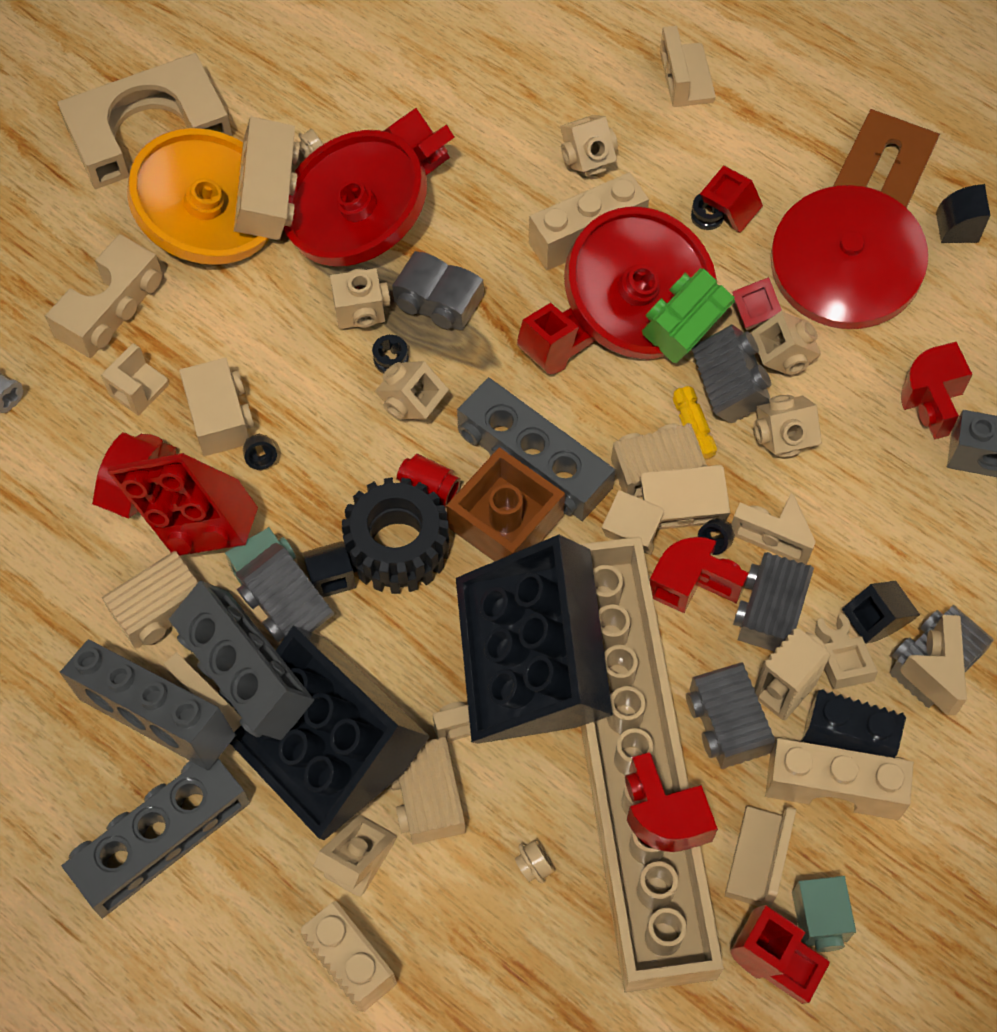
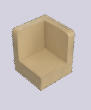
M134 343L101 374L109 395L138 416L169 385L167 377L145 362L141 348Z
M618 490L603 523L602 530L606 537L613 540L641 537L644 553L651 555L654 549L652 540L664 516V510L662 507Z

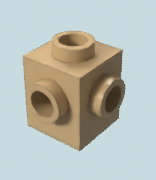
M591 115L560 126L564 143L561 144L562 156L565 163L571 166V169L584 172L586 176L607 170L606 164L617 161L615 150L618 148V142L613 129L608 126L606 116Z
M377 268L367 270L355 269L347 273L330 275L339 329L351 327L366 328L376 323L385 322L383 307L390 306V297L387 282L379 283Z
M780 311L751 332L758 345V353L763 365L788 375L805 370L811 361L821 355L816 343L818 335L813 325L805 319H799L783 311Z
M425 361L397 362L390 366L383 374L384 381L375 392L384 401L383 406L385 410L397 419H426L449 389Z
M779 395L769 399L768 404L756 406L758 420L754 421L755 436L759 444L765 446L775 455L781 457L794 456L799 454L802 448L822 444L817 405L803 395L798 397Z

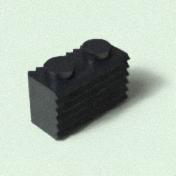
M822 689L818 691L809 710L801 742L895 758L899 751L906 716L903 712L897 715L895 710L888 712L886 707L879 709L877 705L871 707L868 702L862 704L859 699L854 702L851 697L844 699L842 694L835 696L833 691L827 694Z

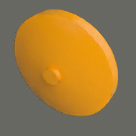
M187 128L162 134L140 150L130 170L127 198L136 223L152 242L166 252L181 259L210 265L228 264L243 260L265 246L270 238L234 231L243 142L218 131Z

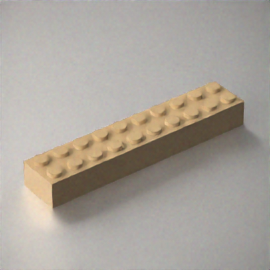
M641 537L580 544L589 548L591 552L613 713L612 716L581 726L624 993L717 980L724 967L701 847L698 846L679 852H666L654 849L642 842L633 833L627 822L629 807L640 803V801L632 802L625 783V775L630 774L629 769L632 757L648 752L651 753L665 795L689 789Z

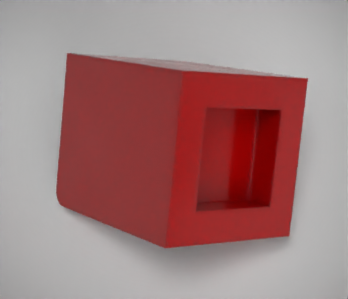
M724 165L700 193L706 204L727 215L733 229L739 233L744 230L763 207L753 181Z
M769 277L732 291L746 330L762 325L782 311Z

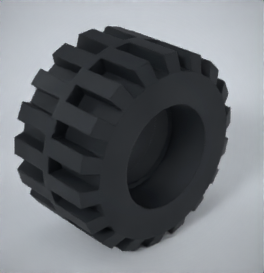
M393 477L384 478V484L377 486L375 481L368 484V492L364 494L358 491L353 496L354 505H347L344 511L346 519H342L344 545L353 572L358 571L359 579L364 584L372 580L373 588L381 592L385 586L390 587L391 594H400L401 587H408L409 592L418 590L417 583L422 581L427 585L433 581V571L440 574L444 568V559H448L450 542L445 506L440 505V498L434 491L428 494L427 486L421 482L416 486H412L411 479L402 477L401 483H393ZM392 524L409 525L419 532L414 541L402 547H386L374 540L375 535L381 529Z

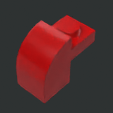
M414 108L383 130L402 138L413 148L425 169L426 175L450 158L447 153L448 150L444 145L455 138L447 124L433 133L417 108Z
M550 302L522 320L517 345L546 373L556 374L566 369L569 358L596 340L583 329L573 314L571 307L561 312Z
M957 341L933 347L921 353L914 360L901 391L903 409L907 410L918 407L919 418L925 427H929L934 440L950 435L959 417L951 398L963 395L973 375Z
M122 432L110 445L101 462L96 478L92 504L125 518H131L138 510L107 472L109 467L175 455L177 447L164 443L160 437L152 434L141 433L134 437Z
M691 537L677 541L665 550L649 581L654 600L685 613L698 586L737 604L749 573L742 570L732 560L713 557L717 541L703 537Z
M648 752L632 757L629 769L630 774L625 775V783L632 802L640 801L639 804L629 807L627 822L633 833L648 846L666 852L684 851L713 842L718 828L702 785L665 795L651 753Z
M767 905L753 909L731 949L733 959L756 979L765 978L801 1004L810 1003L830 964V961L801 942L805 931Z

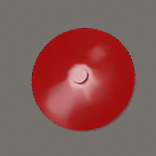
M360 130L336 137L313 151L295 170L294 173H297L296 187L293 196L289 195L288 203L294 204V215L291 226H284V230L299 252L316 263L327 266H350L371 260L397 244L418 219L427 194L425 169L413 148L402 138L392 133L380 130Z
M839 185L820 189L796 202L781 219L774 235L771 250L773 276L776 285L789 304L802 315L817 323L840 329L868 328L897 316L916 297L928 266L926 237L914 215L893 197L872 188L855 185Z
M646 207L617 208L592 220L571 246L564 271L567 299L573 314L583 329L607 349L636 359L666 357L658 346H654L642 334V330L650 322L645 315L661 298L668 303L674 297V294L669 289L686 272L692 277L701 268L705 269L716 280L717 278L710 255L699 238L676 218L664 212Z

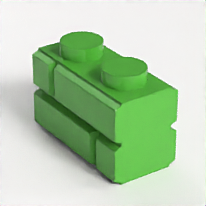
M700 268L692 277L685 272L669 289L674 294V297L668 303L661 298L645 315L650 322L642 330V334L654 346H658L660 351L672 363H677L735 302L734 296L722 285H718L717 280L705 269Z

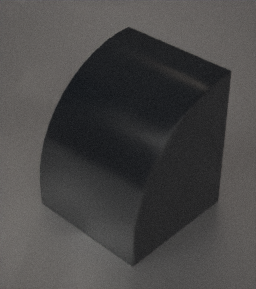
M985 184L959 189L940 203L936 216L941 243H979L991 216Z
M343 541L302 552L310 582L323 598L356 588L353 569Z
M897 581L870 584L842 608V611L858 634L862 636L865 644L876 642L895 633L920 616V613Z

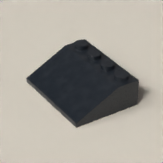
M558 534L456 577L472 743L480 744L572 729L613 715L589 548Z
M293 625L276 649V652L314 698V702L282 740L264 735L260 738L255 737L241 725L234 732L236 736L230 744L319 839L325 840L404 774L430 736L326 638Z

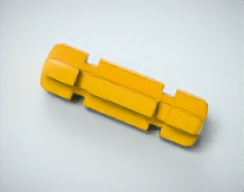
M685 386L676 389L673 393V402L676 409L681 412L679 417L682 425L684 426L687 423L692 425L704 459L714 457L717 446L713 436L708 434L711 431L700 404L696 403L698 398L694 388Z

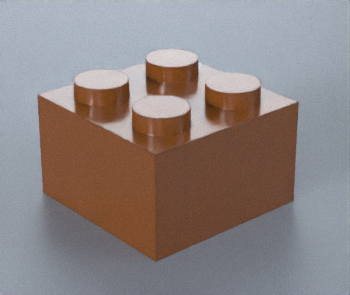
M499 447L446 505L448 526L450 530L493 561H497L541 542L564 516L565 493Z

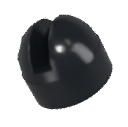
M260 433L246 439L243 446L245 462L253 469L263 470L269 468L276 461L277 451L274 442L267 435ZM259 445L262 446L265 454L260 457L258 456L255 448Z
M712 519L698 531V537L717 541L713 555L721 554L727 550L735 538L732 525L725 519ZM720 531L722 534L712 537L710 532Z

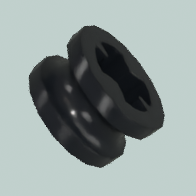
M698 194L693 200L692 222L703 230H713L720 227L724 221L725 213L706 204L701 195ZM704 208H711L713 214H706Z
M384 335L373 344L374 365L383 374L393 364L408 362L409 360L407 344L397 335ZM390 350L393 354H397V357L390 359L388 355H384V352Z

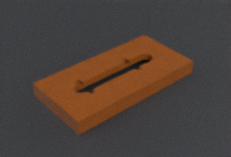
M870 109L833 186L855 185L867 187L885 147L888 144H896L900 151L881 192L898 200L907 208L937 144L940 133Z

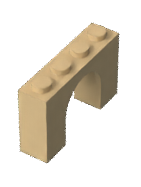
M196 53L57 102L65 126L94 189L129 177L123 154L115 136L120 125L137 112L148 109L167 110L179 116L187 128L209 129L232 136L228 114Z

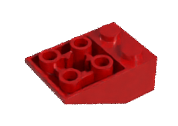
M184 453L109 467L107 471L171 553L176 551L181 556L246 545L258 506L238 479Z

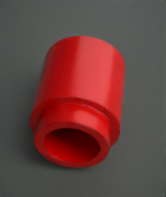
M415 454L411 459H404L396 476L400 483L403 477L411 479L412 486H416L419 482L426 485L428 494L434 491L440 498V505L445 507L457 494L461 478L455 476L452 469L420 454Z

